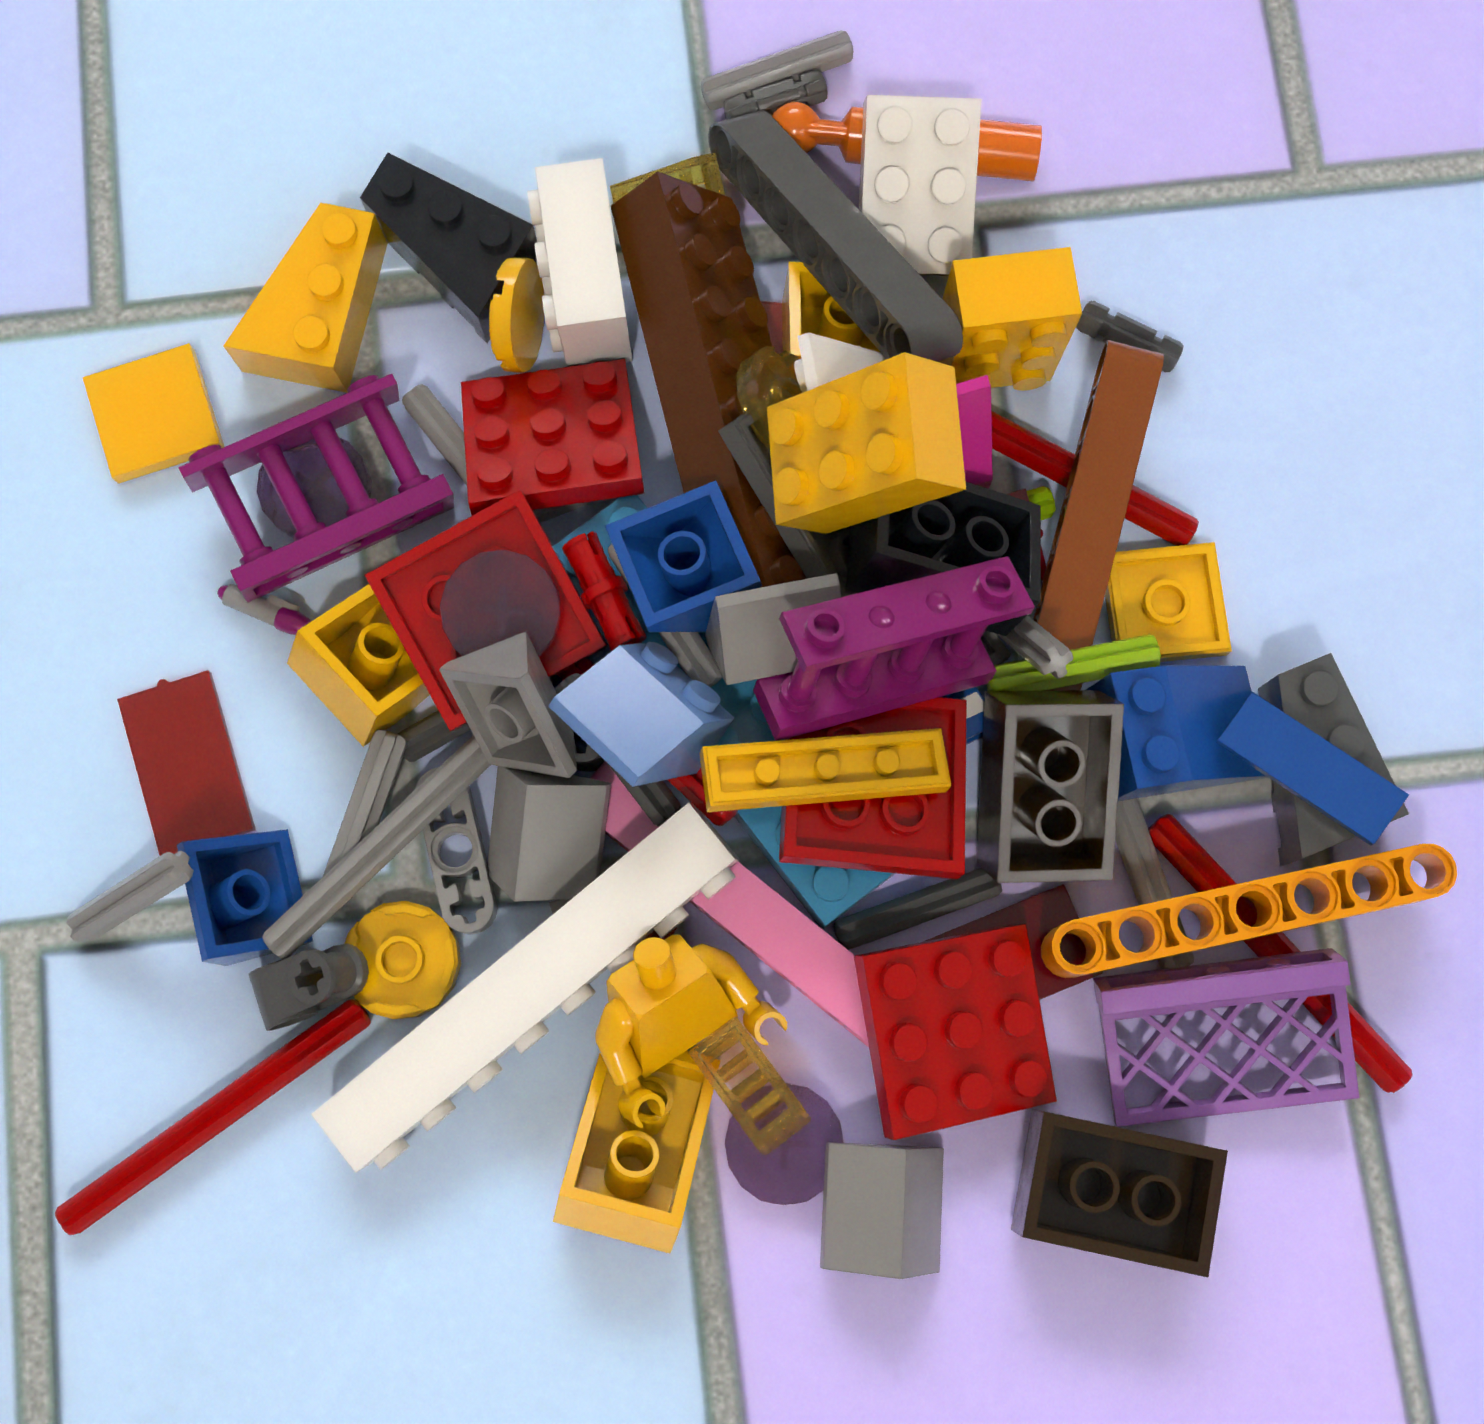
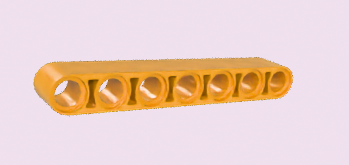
M1418 844L1074 919L1050 930L1042 942L1041 957L1045 966L1053 974L1062 978H1076L1439 897L1448 893L1454 886L1457 878V867L1452 855L1443 847L1435 844ZM1412 860L1421 864L1426 872L1427 881L1424 888L1415 883L1410 874ZM1355 872L1362 874L1370 884L1371 892L1367 901L1361 899L1353 889L1352 879ZM1298 884L1309 889L1314 897V906L1310 914L1302 911L1295 902L1294 892ZM1240 896L1252 901L1257 909V920L1252 927L1244 924L1236 913V904ZM1182 909L1192 911L1200 921V932L1195 940L1186 937L1178 927L1177 918ZM1124 921L1135 923L1143 934V944L1137 953L1127 950L1119 939V929ZM1071 933L1078 936L1086 947V956L1080 965L1075 966L1068 963L1060 952V942L1065 934Z

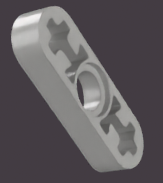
M438 768L427 771L419 779L416 789ZM468 786L450 804L452 816L459 819L465 815L467 823H450L435 831L434 822H446L444 812L442 811L423 829V834L443 919L456 931L464 934H478L492 925L497 915L498 905L492 879L488 873V861L471 789ZM459 834L468 837L472 844V855L469 861L460 867L447 866L440 854L443 842L452 835ZM478 870L480 879L467 881L472 897L478 900L483 899L485 907L476 911L477 921L469 923L465 916L455 915L454 907L463 903L461 886L455 883L448 887L446 878H464Z

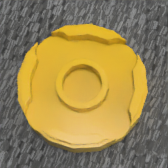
M513 257L507 258L497 271V280L504 281L502 294H493V300L490 302L489 332L491 348L496 360L502 361L501 368L504 371L524 373L531 370L541 346L544 327L542 302L544 289L536 262L529 258Z
M409 901L383 903L370 910V913L364 915L351 928L344 943L356 946L362 951L368 964L367 983L363 990L355 995L354 998L370 1013L391 1019L420 1017L438 1007L455 987L461 967L459 941L452 928L433 909Z

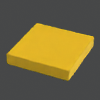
M189 343L82 377L111 477L118 484L187 462L193 453L204 447L220 445L221 448H224L197 355Z
M1215 542L1116 552L1105 593L1111 642L1148 634L1154 635L1160 648V662L1227 656L1232 652Z

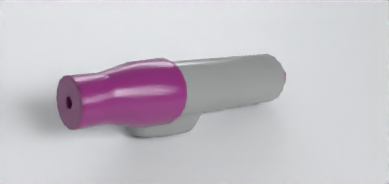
M237 585L221 586L217 591L218 597L224 605L268 623L277 630L288 634L296 635L297 630L313 621L299 611V606L271 594L268 598L259 597L247 603Z

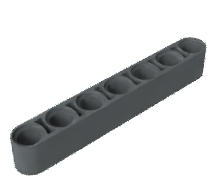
M759 110L715 122L710 126L708 133L709 148L712 158L720 171L886 359L907 352L939 362L960 353L963 344V334L958 317L953 310L768 112Z

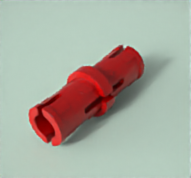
M592 531L587 536L583 533L566 542L562 550L571 567H573L584 592L580 595L585 608L592 609L596 619H598L610 650L613 651L619 645L642 643L647 636L635 617L625 592L628 590V587L622 576H616L604 553L597 533Z

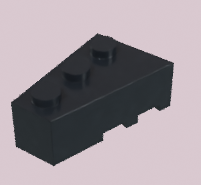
M387 152L360 196L365 211L375 213L387 243L418 274L421 273L440 293L441 298L452 309L455 308L488 344L490 340V302L493 300V294H502L504 281L497 280V271L507 258H529L535 262L537 261L535 252L537 239L533 224Z

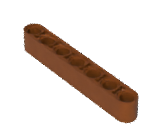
M1110 340L1106 341L1097 366L1041 586V602L1036 606L1033 617L1035 622L1070 650L1092 646L1164 362L1163 353ZM1083 683L1045 691L1081 690Z

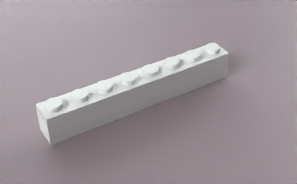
M688 802L311 1115L355 1173L375 1162L380 1170L410 1147L404 1139L408 1133L420 1123L426 1131H429L456 1109L450 1100L454 1095L467 1085L475 1093L503 1070L497 1062L500 1057L514 1046L522 1054L549 1032L543 1023L560 1008L568 1016L596 993L590 983L607 969L612 974L634 960L633 951L638 943L654 930L660 938H663L689 916L683 908L684 905L700 892L709 900L736 877L730 868L740 860L739 857L704 814L693 803Z

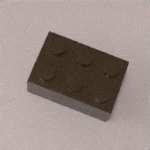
M1099 690L985 691L977 863L996 883L1113 880L1124 703Z
M1032 1109L1011 1230L1023 1238L1208 1278L1228 1151Z

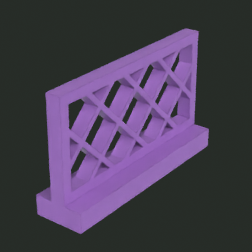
M1332 948L1184 966L1177 969H1160L1093 978L1096 1002L1099 1005L1116 1127L1360 1098L1346 986L1351 985L1348 961ZM1330 994L1332 1015L1317 1034L1293 1017L1307 997ZM1289 999L1283 1008L1273 1002ZM1262 1002L1277 1013V1016L1255 1041L1232 1024V1022L1247 1004ZM1229 1006L1223 1015L1212 1009ZM1202 1010L1214 1019L1216 1024L1200 1044L1194 1048L1174 1033L1172 1028L1185 1012ZM1169 1014L1162 1023L1153 1017L1155 1015ZM1141 1017L1157 1030L1135 1056L1117 1042L1115 1020ZM1287 1022L1311 1039L1291 1066H1288L1266 1049ZM1226 1029L1251 1047L1230 1074L1205 1056ZM1334 1032L1337 1049L1327 1042ZM1165 1037L1190 1054L1170 1081L1145 1063ZM1323 1048L1338 1059L1341 1083L1315 1086L1300 1074L1320 1049ZM1119 1054L1130 1062L1123 1072H1121ZM1260 1055H1262L1282 1070L1284 1074L1270 1091L1254 1093L1242 1084L1240 1080ZM1202 1063L1224 1081L1210 1098L1194 1100L1179 1088L1197 1065ZM1139 1070L1164 1087L1151 1105L1126 1108L1124 1088ZM1294 1081L1303 1086L1301 1088L1289 1089ZM1234 1088L1242 1093V1095L1228 1096ZM1173 1095L1182 1101L1168 1103Z

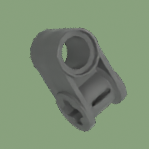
M341 944L323 951L317 949L301 951L289 958L257 968L248 975L266 1031H272L309 1019L317 1015L318 1011L357 995L367 983L369 970L367 960L362 951L356 946Z

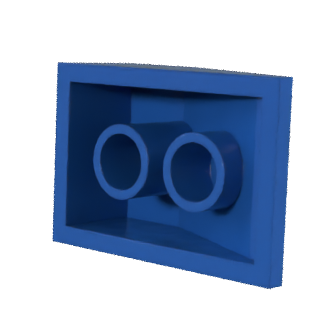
M1163 665L1113 672L1086 689L1099 690L1124 703L1118 801L1268 778L1216 743L1252 693L1245 666Z

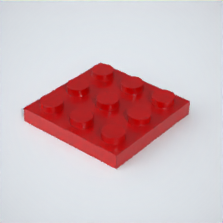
M625 359L461 382L467 491L471 515L482 511L520 489L525 494L533 510L645 494Z
M521 489L365 574L368 583L450 731L462 727L467 722L439 671L446 662L526 631L548 677L551 678L607 647L604 638L588 609L585 608L576 587Z
M937 697L785 739L941 728L951 787L944 793L782 806L779 862L959 879L965 874L967 700Z
M1015 923L854 955L885 1138L898 1140L1057 1102L1026 924Z

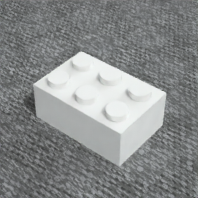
M867 95L863 103L858 209L919 275L949 276L953 260L972 258L982 99Z
M603 158L535 167L538 189L527 191L532 224L533 226L535 225L537 243H535L537 265L545 294L542 296L546 327L550 333L553 353L563 351L567 367L619 359L632 362Z

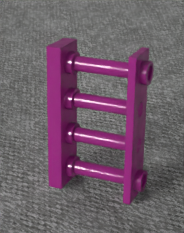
M393 374L380 379L377 375L361 378L351 384L347 389L348 393L224 448H221L220 445L204 447L189 457L190 463L178 467L192 493L204 487H209L243 555L239 560L241 566L230 570L247 603L454 508V494L444 474L430 479L428 475H421L387 406L400 401L398 385ZM364 416H367L401 483V486L398 488L399 494L378 503L376 498H369L335 430ZM312 439L317 443L349 507L345 513L347 518L327 527L324 522H317L283 455V452ZM261 462L296 530V533L293 535L294 542L274 551L271 546H264L230 478L231 475Z
M1006 556L784 611L781 613L779 620L798 662L794 672L757 679L753 691L775 741L985 685L993 679L997 672L981 641L987 626L1031 614L1035 606L1009 557Z

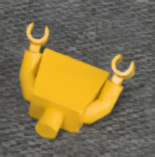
M680 934L671 935L665 940L657 937L647 938L636 945L633 951L634 960L612 973L606 981L608 1003L604 1007L595 1032L596 1044L614 1085H622L623 1088L618 1101L619 1111L623 1117L641 1129L643 1124L638 1117V1110L644 1101H646L650 1110L660 1118L664 1116L666 1109L662 1097L641 1085L638 1077L641 1075L645 1079L738 1016L736 1009L742 1008L745 1011L743 1025L762 1045H769L760 1034V1026L764 1020L773 1018L784 1031L787 1030L785 1017L769 1002L759 1001L756 998L759 990L731 954L702 943L691 948Z

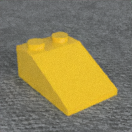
M370 584L297 630L287 664L363 747L371 742L373 733L377 729H389L430 695Z
M685 1051L645 1079L640 1075L638 1078L641 1085L662 1097L666 1109L664 1116L660 1118L650 1110L646 1101H644L638 1110V1117L643 1124L641 1129L620 1113L618 1101L623 1092L622 1085H614L603 1057L599 1053L559 1192L553 1222L670 1254L681 1228L721 1060Z

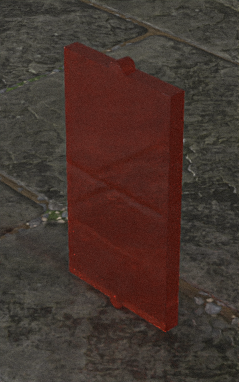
M207 670L172 682L161 679L158 681L157 687L117 699L160 856L166 852L177 853V844L182 841L242 835L256 830L212 672Z

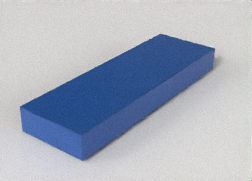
M1254 692L1248 696L1216 742L1370 846L1376 843L1409 796L1408 793Z

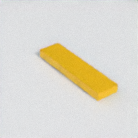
M941 728L702 746L699 752L707 812L944 793L951 787Z

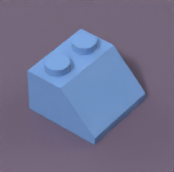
M655 642L619 645L554 696L548 706L632 787L696 774L701 768L699 752L702 746L717 745L734 720V717L719 704L720 697L711 687L700 681L692 680L677 666V657L669 649Z

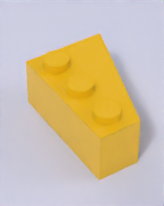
M320 202L223 345L242 372L348 393L347 389L351 384L388 244L375 213Z

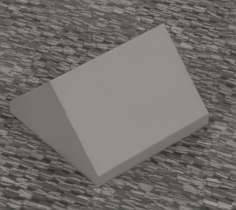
M837 573L715 596L705 636L708 647L726 685L794 672L798 659L779 620L780 615L784 611L841 598Z
M526 631L446 662L439 669L490 765L570 778L577 771L574 731L548 707L557 693Z
M498 766L487 864L489 877L513 901L571 900L600 876L611 783L576 775L566 778Z
M826 1142L820 1268L897 1279L939 1273L944 1148Z

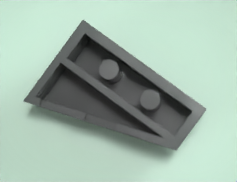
M1332 653L1280 673L1258 688L1260 697L1395 785ZM1273 781L1274 793L1271 794L1273 812H1277L1281 847L1278 848L1280 866L1304 859L1356 837ZM1404 803L1391 822L1409 814Z

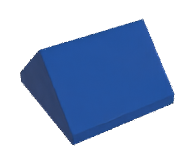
M716 480L605 525L648 632H706L715 596L756 589L762 586Z
M288 829L182 841L177 844L178 851H183L190 857L188 864L194 870L192 878L185 883L202 962L229 966L273 954L263 941L264 932L303 896ZM312 936L308 940H306L302 945H306L308 943L313 942Z

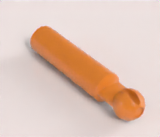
M800 102L787 103L773 113L772 117L806 153L811 151L817 144L839 146L846 163L861 164L863 107L852 106L842 121L820 119L812 108ZM980 119L977 176L1034 181L1041 151L1042 126Z

